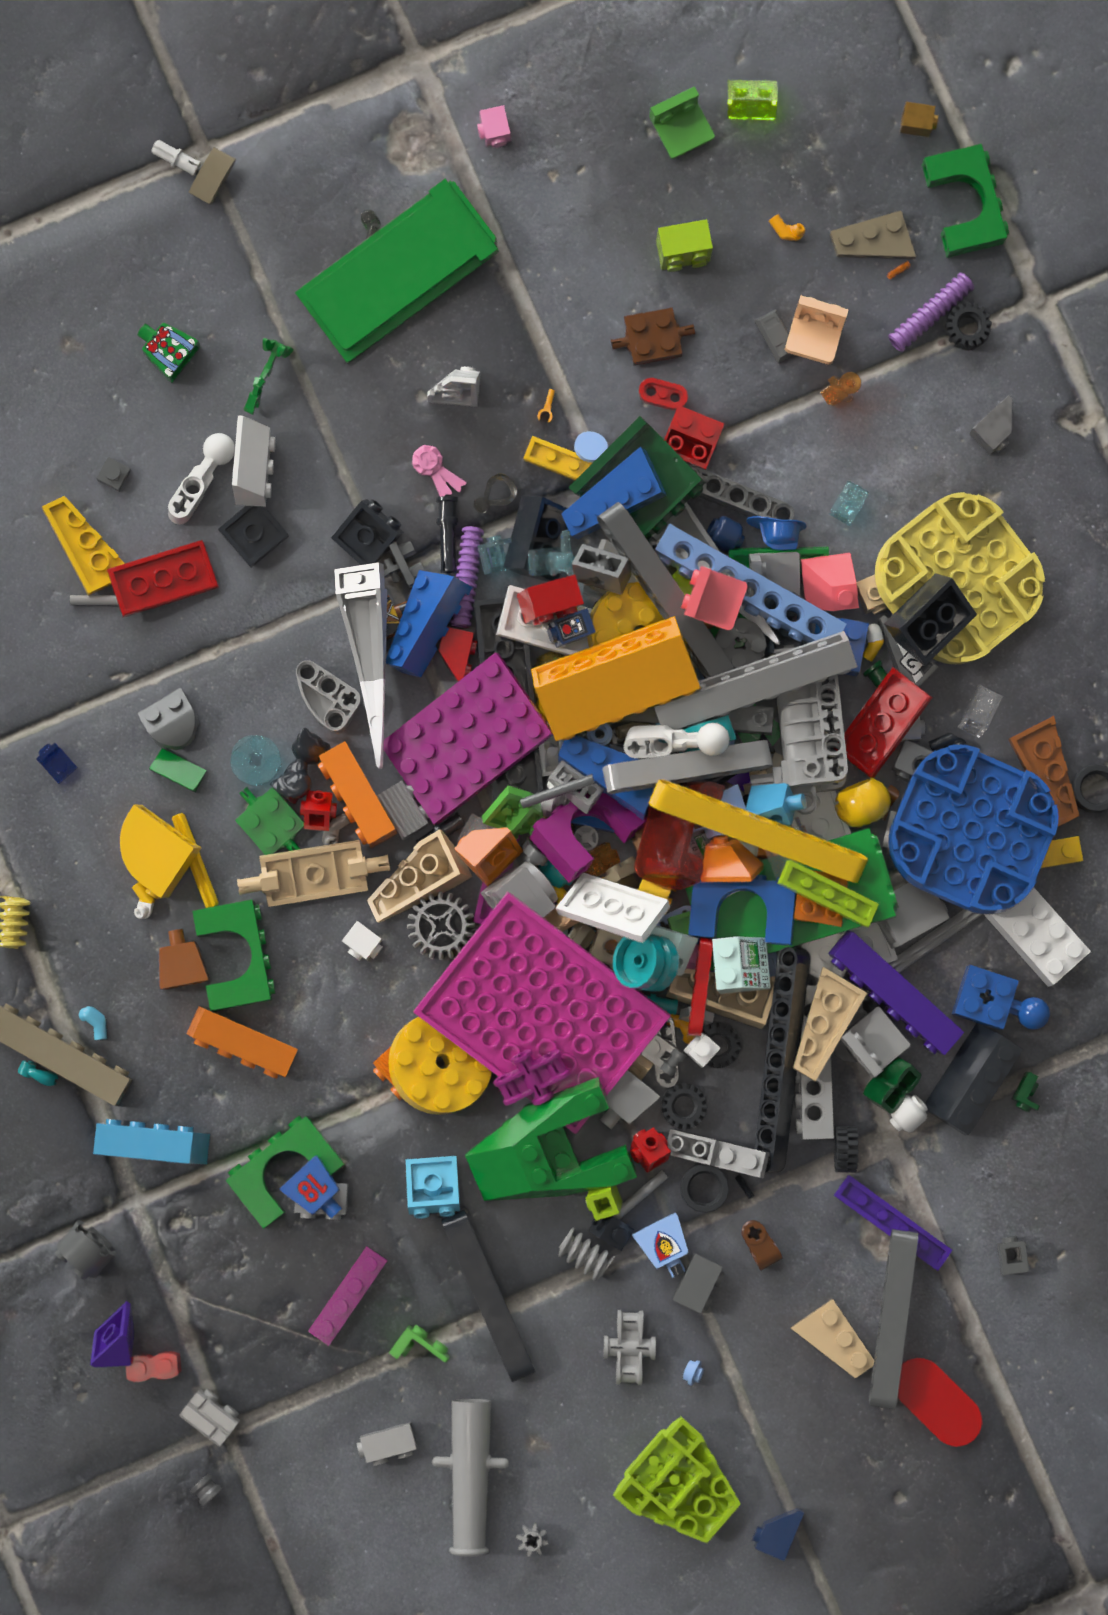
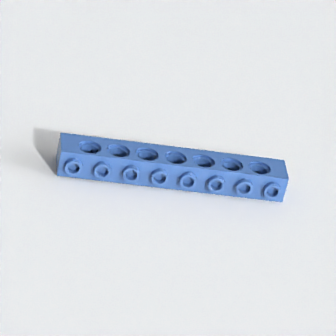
M671 524L668 525L654 550L664 566L669 567L671 565L677 568L678 573L687 579H691L694 569L699 570L698 562L705 561L709 564L711 570L721 574L726 573L732 578L746 582L747 586L753 589L754 596H744L741 604L745 607L744 610L752 616L757 617L760 615L767 619L766 623L773 628H783L789 632L788 635L794 640L800 642L804 640L810 643L842 632L846 626L845 622ZM682 548L686 550L688 558H678L675 552L676 549ZM764 599H773L776 603V608L768 609L764 604ZM794 611L798 616V620L796 622L789 621L786 612ZM809 623L817 624L820 628V633L812 634L808 628Z

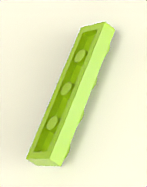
M787 860L777 883L863 927L870 926L879 905L792 860Z

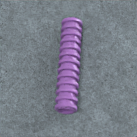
M959 273L957 278L951 280L952 283H947L946 288L940 289V293L934 295L935 298H930L929 303H924L923 308L917 310V314L913 313L911 315L912 318H907L906 323L900 324V329L896 328L894 334L890 333L888 337L891 344L898 351H905V346L909 347L911 341L915 342L917 336L921 337L922 331L926 332L928 326L932 327L934 321L938 322L940 316L943 317L946 314L945 311L949 312L951 306L955 307L957 301L960 302L963 299L962 296L966 297L969 294L968 291L972 292L974 285L967 275Z
M467 526L462 528L464 535L461 536L463 543H460L462 550L459 551L461 558L458 559L460 566H457L459 573L456 574V578L473 588L469 595H464L459 604L462 606L457 615L453 614V618L449 622L452 626L459 628H469L472 625L470 619L473 618L471 612L474 611V607H472L475 601L473 596H476L474 589L477 588V584H475V581H478L476 574L479 573L477 566L480 565L478 558H481L479 551L482 550V546L480 543H483L481 536L484 535V531L481 528Z

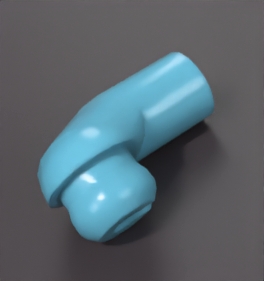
M87 1006L82 1008L79 1012V1018L81 1021H86L94 1027V1040L107 1039L105 1016L94 1007Z

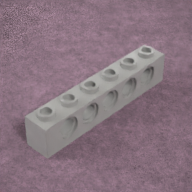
M817 985L807 986L805 1006L812 1004ZM805 1015L803 1017L801 1038L807 1021ZM830 1056L816 1080L820 1087L816 1095H810L806 1090L807 1083L812 1079L797 1071L796 1083H799V1093H795V1107L800 1109V1119H796V1133L801 1134V1139L834 1138ZM811 1106H816L820 1110V1117L816 1121L810 1120L807 1116V1111Z

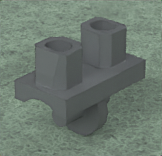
M395 542L389 545L397 564L394 565L391 558L384 561L387 567L384 570V578L391 576L394 583H398L401 581L398 575L401 571L410 590L414 585L418 571L425 570L421 562L408 568L405 560L416 555L411 542L402 543L398 546Z

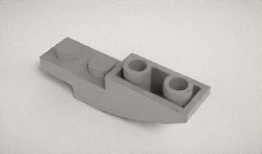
M672 1129L669 1131L667 1147L671 1151V1156L764 1178L770 1153Z

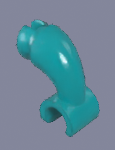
M23 1060L18 1068L20 1075L27 1078L32 1077L46 1086H54L56 1084L55 1079H58V1075L55 1072L36 1069L37 1064L33 1061L26 1062Z

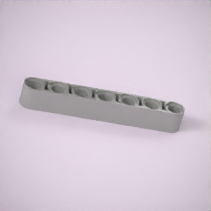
M761 740L729 745L723 753L716 756L706 755L701 750L615 763L603 767L602 770L607 793L615 794L656 787L659 779L678 784L759 771L772 767L773 762L768 741Z

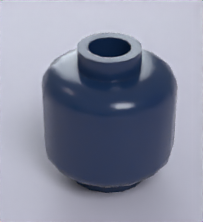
M721 516L718 519L714 518L707 528V533L717 548L726 553L734 548H740L745 539V536L742 535V525L726 516Z

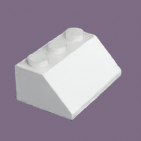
M238 416L232 479L236 505L266 507V498H271L272 484L268 483V475H273L274 461L270 460V452H275V437H271L270 427L245 416Z

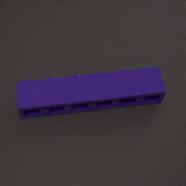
M847 931L828 952L833 958L831 963L840 971L847 970L852 975L849 979L859 988H862V986L870 991L868 996L878 1005L882 1002L889 1009L886 1012L896 1021L901 1019L907 1025L905 1027L906 1031L913 1037L917 1038L920 1036L925 1041L923 1046L935 1055L938 1052L946 1055L963 1035V1030L854 932Z

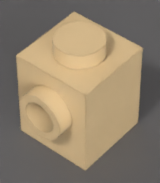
M875 574L856 582L858 598L866 614L873 612L875 615L887 609L878 592Z

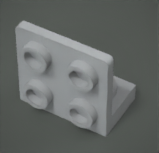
M798 552L749 554V569L784 589L800 595V555ZM750 587V597L754 596V591Z
M880 1007L872 1010L842 1035L840 1039L871 1078L876 1077L883 1071L884 1067L910 1047V1043Z

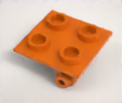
M812 870L847 888V880L826 872ZM799 894L796 896L793 919L803 922L810 921L838 927L842 926L843 916Z

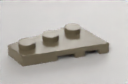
M902 211L830 232L837 257L916 258Z

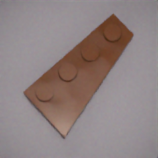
M1052 716L1008 739L1024 770L1037 775L1051 790L1050 794L1058 808V827L1078 817L1079 812L1073 788L1069 781L1066 761H1064L1055 717Z

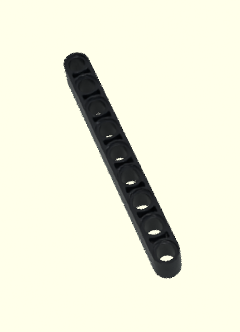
M785 947L781 949L777 957L754 1150L770 1153V1165L768 1161L765 1173H779L785 1168L797 1075V1070L793 1069V1065L801 1041L810 967V955L803 948Z

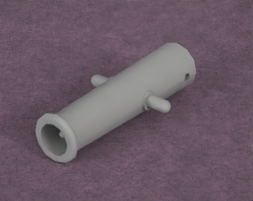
M454 1399L451 1400L452 1454L450 1457H434L432 1464L435 1467H450V1470H452L453 1547L449 1548V1552L457 1556H483L489 1553V1549L485 1547L488 1471L491 1468H507L509 1461L506 1458H491V1455H489L491 1400Z

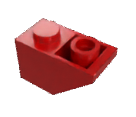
M448 627V632L441 639L439 654L456 681L459 682L472 670V665L468 664L470 654L475 655L478 641L474 640V633Z

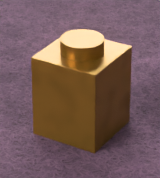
M906 102L903 109L900 133L929 137L932 129L936 130L939 115L934 114L935 106Z

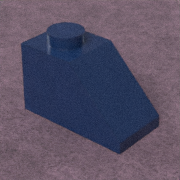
M796 1508L764 1521L762 1527L757 1526L752 1537V1541L755 1542V1549L785 1561L804 1512Z

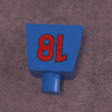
M315 1155L280 1188L284 1194L312 1215L321 1208L332 1219L342 1209L332 1198L340 1189L318 1155Z

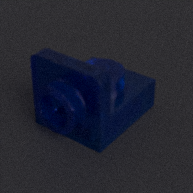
M56 743L45 745L38 752L40 756L36 758L58 784L78 768Z

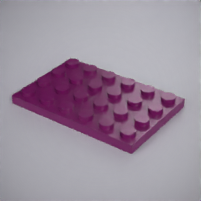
M494 653L384 740L383 750L406 784L412 786L414 796L433 824L438 825L552 737L553 733L500 654Z

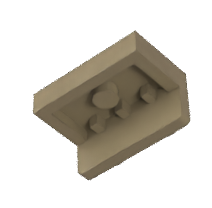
M644 855L636 860L631 856L621 862L620 865L616 864L606 870L607 876L603 879L637 890L639 884L633 874L649 863Z

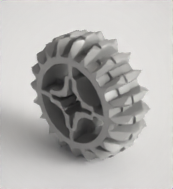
M438 892V900H434L433 894H430L428 896L430 899L429 903H426L424 899L420 900V903L423 905L421 909L413 905V910L418 912L417 916L413 914L408 915L409 919L415 920V924H407V929H415V932L410 933L408 937L409 939L418 938L413 943L414 948L421 944L423 945L420 954L424 955L427 949L431 950L429 954L430 959L434 958L435 952L439 953V960H444V952H448L449 958L452 959L454 958L452 950L456 949L457 953L462 950L459 945L462 943L465 946L468 942L464 940L465 936L471 938L474 935L471 932H467V928H475V923H467V920L472 919L474 915L473 913L464 914L469 909V906L466 904L460 908L459 905L462 902L460 897L456 899L455 903L451 902L453 898L452 893L448 894L447 900L443 899V892ZM435 906L449 907L442 916H434L427 912ZM455 912L460 915L462 920L461 934H458L450 927V921ZM422 918L427 920L432 926V931L426 941L420 932ZM430 919L440 920V922L441 919H446L445 926L452 934L447 931L442 932V930L441 933H436L437 927ZM443 935L455 940V942L448 946H433V943Z

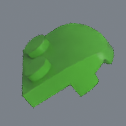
M507 786L482 815L483 824L495 828H508L515 839H518L519 835L528 832L531 836L534 830L533 825L543 818L542 806L539 803L523 809L520 799L531 796L533 793Z

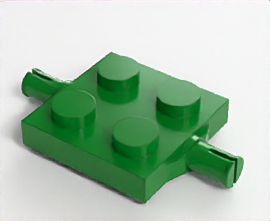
M248 787L243 789L244 791H241L239 795L249 805L245 812L235 821L265 855L275 854L278 850L285 847L289 851L294 849L300 850L301 848L294 842L297 833L304 828V821L273 787L263 796L257 798Z

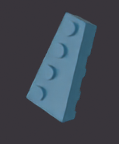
M106 1119V1124L97 1123L93 1154L188 1164H207L210 1134L193 1132V1127L178 1126V1131L169 1130V1125L154 1124V1128H145V1123L130 1121V1126H121L122 1120Z

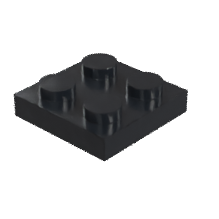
M245 506L218 528V531L250 568L289 537L288 533L263 506Z

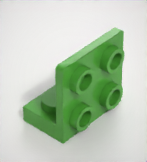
M695 86L650 108L649 118L671 159H675L715 138L698 104L699 94Z
M417 1324L414 1328L408 1325L389 1352L396 1359L400 1355L406 1357L415 1344L412 1341L414 1339L445 1363L450 1358V1355L447 1353L448 1348L438 1340L433 1343L426 1338L428 1333Z

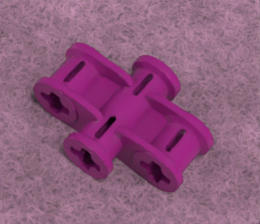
M530 1049L513 1056L510 1061L516 1065L517 1069L505 1073L493 1081L494 1085L499 1087L504 1097V1105L513 1104L530 1094L533 1098V1105H539L551 1099L554 1094L548 1090L547 1086L561 1081L571 1074L570 1069L565 1067L560 1057L561 1051L559 1049L553 1050L536 1060L532 1059L531 1055L533 1053Z

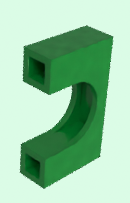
M982 144L925 157L922 162L927 188L951 182H963L975 188L982 200V212L977 218L969 222L943 228L940 236L946 258L1002 245L1005 243L1007 235H1009L1007 221H1003L1001 212H1003L1002 201L1000 197L996 198L994 190L997 187L994 174H990L988 165H990L989 154L983 150Z
M246 900L192 911L198 937L225 932L237 933L247 940L252 953L250 966L241 977L232 981L206 986L210 1011L214 1012L271 1001L272 994H276L274 981L273 979L269 980L267 970L271 969L269 954L264 955L262 946L267 944L265 931L264 929L260 930L258 920L262 919L260 905H255L254 900Z
M299 1115L288 1124L290 1129L282 1135L279 1131L268 1140L270 1145L262 1151L259 1147L248 1156L250 1161L242 1167L239 1163L228 1172L230 1177L226 1182L263 1229L285 1213L284 1209L268 1190L264 1178L266 1166L276 1154L283 1151H295L306 1157L308 1161L315 1155H318L330 1175L345 1165L344 1161L308 1116L302 1119Z

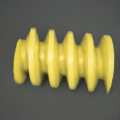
M0 896L6 900L0 903V908L5 910L0 913V919L4 920L0 922V929L2 930L0 932V947L18 949L26 945V942L19 938L27 935V932L22 930L21 927L28 925V921L23 920L22 917L29 915L30 912L23 909V906L30 905L31 902L24 898Z

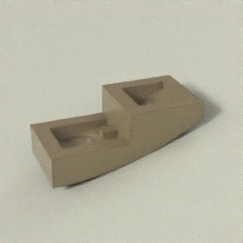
M214 147L197 174L189 193L209 204H213L222 183L227 180L236 159Z

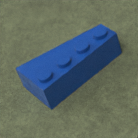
M419 570L386 657V664L403 674L422 677L437 651L436 643L440 638L445 637L449 630L446 627L453 614L457 615L462 607L459 605L465 594L469 595L473 587L454 576Z
M577 735L569 740H564L558 754V762L563 760L584 776L593 774L595 783L604 789V794L609 795L621 806L629 809L644 821L655 787L608 794L602 770L607 765L640 759L632 758L627 754Z

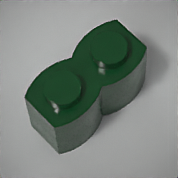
M896 1057L882 1069L881 1073L873 1077L863 1092V1095L873 1104L889 1114L894 1113L901 1106L906 1094L916 1087L922 1075L915 1067L899 1057Z

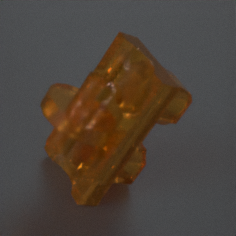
M847 372L841 378L832 376L828 379L831 385L820 393L828 405L835 406L841 401L850 403L854 400V397L850 394L860 390L862 381L858 374L853 372Z
M604 842L588 851L594 859L589 869L584 873L598 877L609 868L619 864L620 858L617 850L611 849L609 842Z

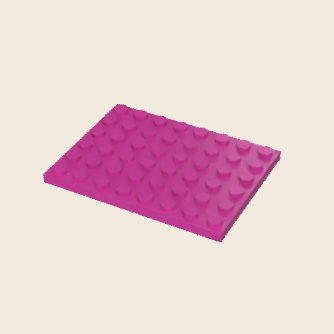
M509 891L413 1012L499 1077L517 1069L516 1065L512 1064L510 1060L513 1056L524 1050L530 1049L533 1053L531 1055L532 1059L536 1060L553 1050L559 1049L561 1051L560 1057L565 1067L570 1069L571 1074L563 1080L547 1086L548 1090L555 1094L599 1077L606 1096L670 1018V1014L638 989L622 985L616 978L613 970ZM531 1094L526 1096L529 1100L532 1101L533 1098ZM589 1117L565 1125V1127L576 1134Z

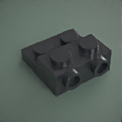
M374 499L360 501L331 537L360 565L377 563L383 554L390 550L389 545L395 543L404 533L400 529L401 523L395 517L389 516L388 518L381 512L383 507Z

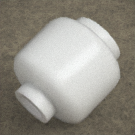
M906 1095L901 1106L891 1114L890 1122L898 1131L903 1129L906 1132H913L926 1121V1111L928 1108L918 1096Z

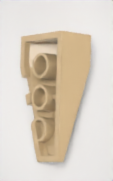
M438 830L419 841L407 859H403L400 862L399 868L392 876L386 878L367 900L378 923L412 908L413 905L421 904V899L429 900L428 896L430 894H433L434 897L438 896V892L444 893L472 877L467 865L455 851L454 844L442 830Z

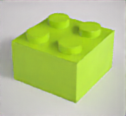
M707 219L658 228L656 244L661 270L668 269V272H675L681 270L683 266L692 265V267L697 268L705 266L707 262H710L713 246Z

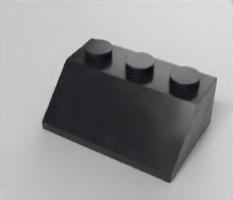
M522 496L503 567L520 575L547 582L559 579L571 535L562 517V513L568 508L544 497Z
M935 573L884 625L902 648L922 665L926 666L977 616V613L953 578Z

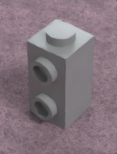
M411 1422L361 1435V1442L357 1443L360 1458L365 1457L366 1463L373 1462V1466L388 1462L387 1457L397 1455L398 1459L413 1455L412 1450L417 1449Z

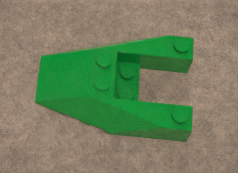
M599 1077L557 1092L551 1099L542 1104L533 1105L532 1102L526 1104L519 1113L505 1121L498 1130L491 1135L489 1134L465 1154L484 1201L567 1196L612 1187L637 1177L635 1165L626 1145L578 1163L564 1129L565 1125L609 1109L608 1099Z

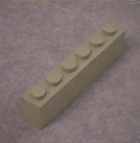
M7 1003L4 1007L0 1005L1 1043L114 1106L119 1105L133 1080L127 1077L130 1072L117 1065L114 1069L106 1065L107 1059L96 1053L90 1056L83 1052L85 1047L72 1040L69 1044L61 1040L63 1037L61 1033L52 1028L47 1032L39 1027L41 1022L30 1016H27L26 1019L17 1015L19 1010Z

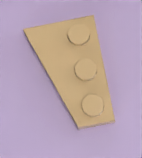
M833 1299L790 1327L854 1378H857L873 1367L874 1359Z

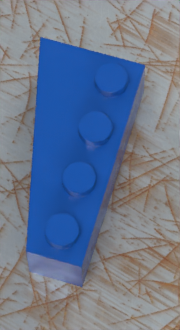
M639 447L562 513V517L572 537L580 539L600 529L601 526L597 521V516L617 502L621 503L628 513L631 514L667 496L647 451Z

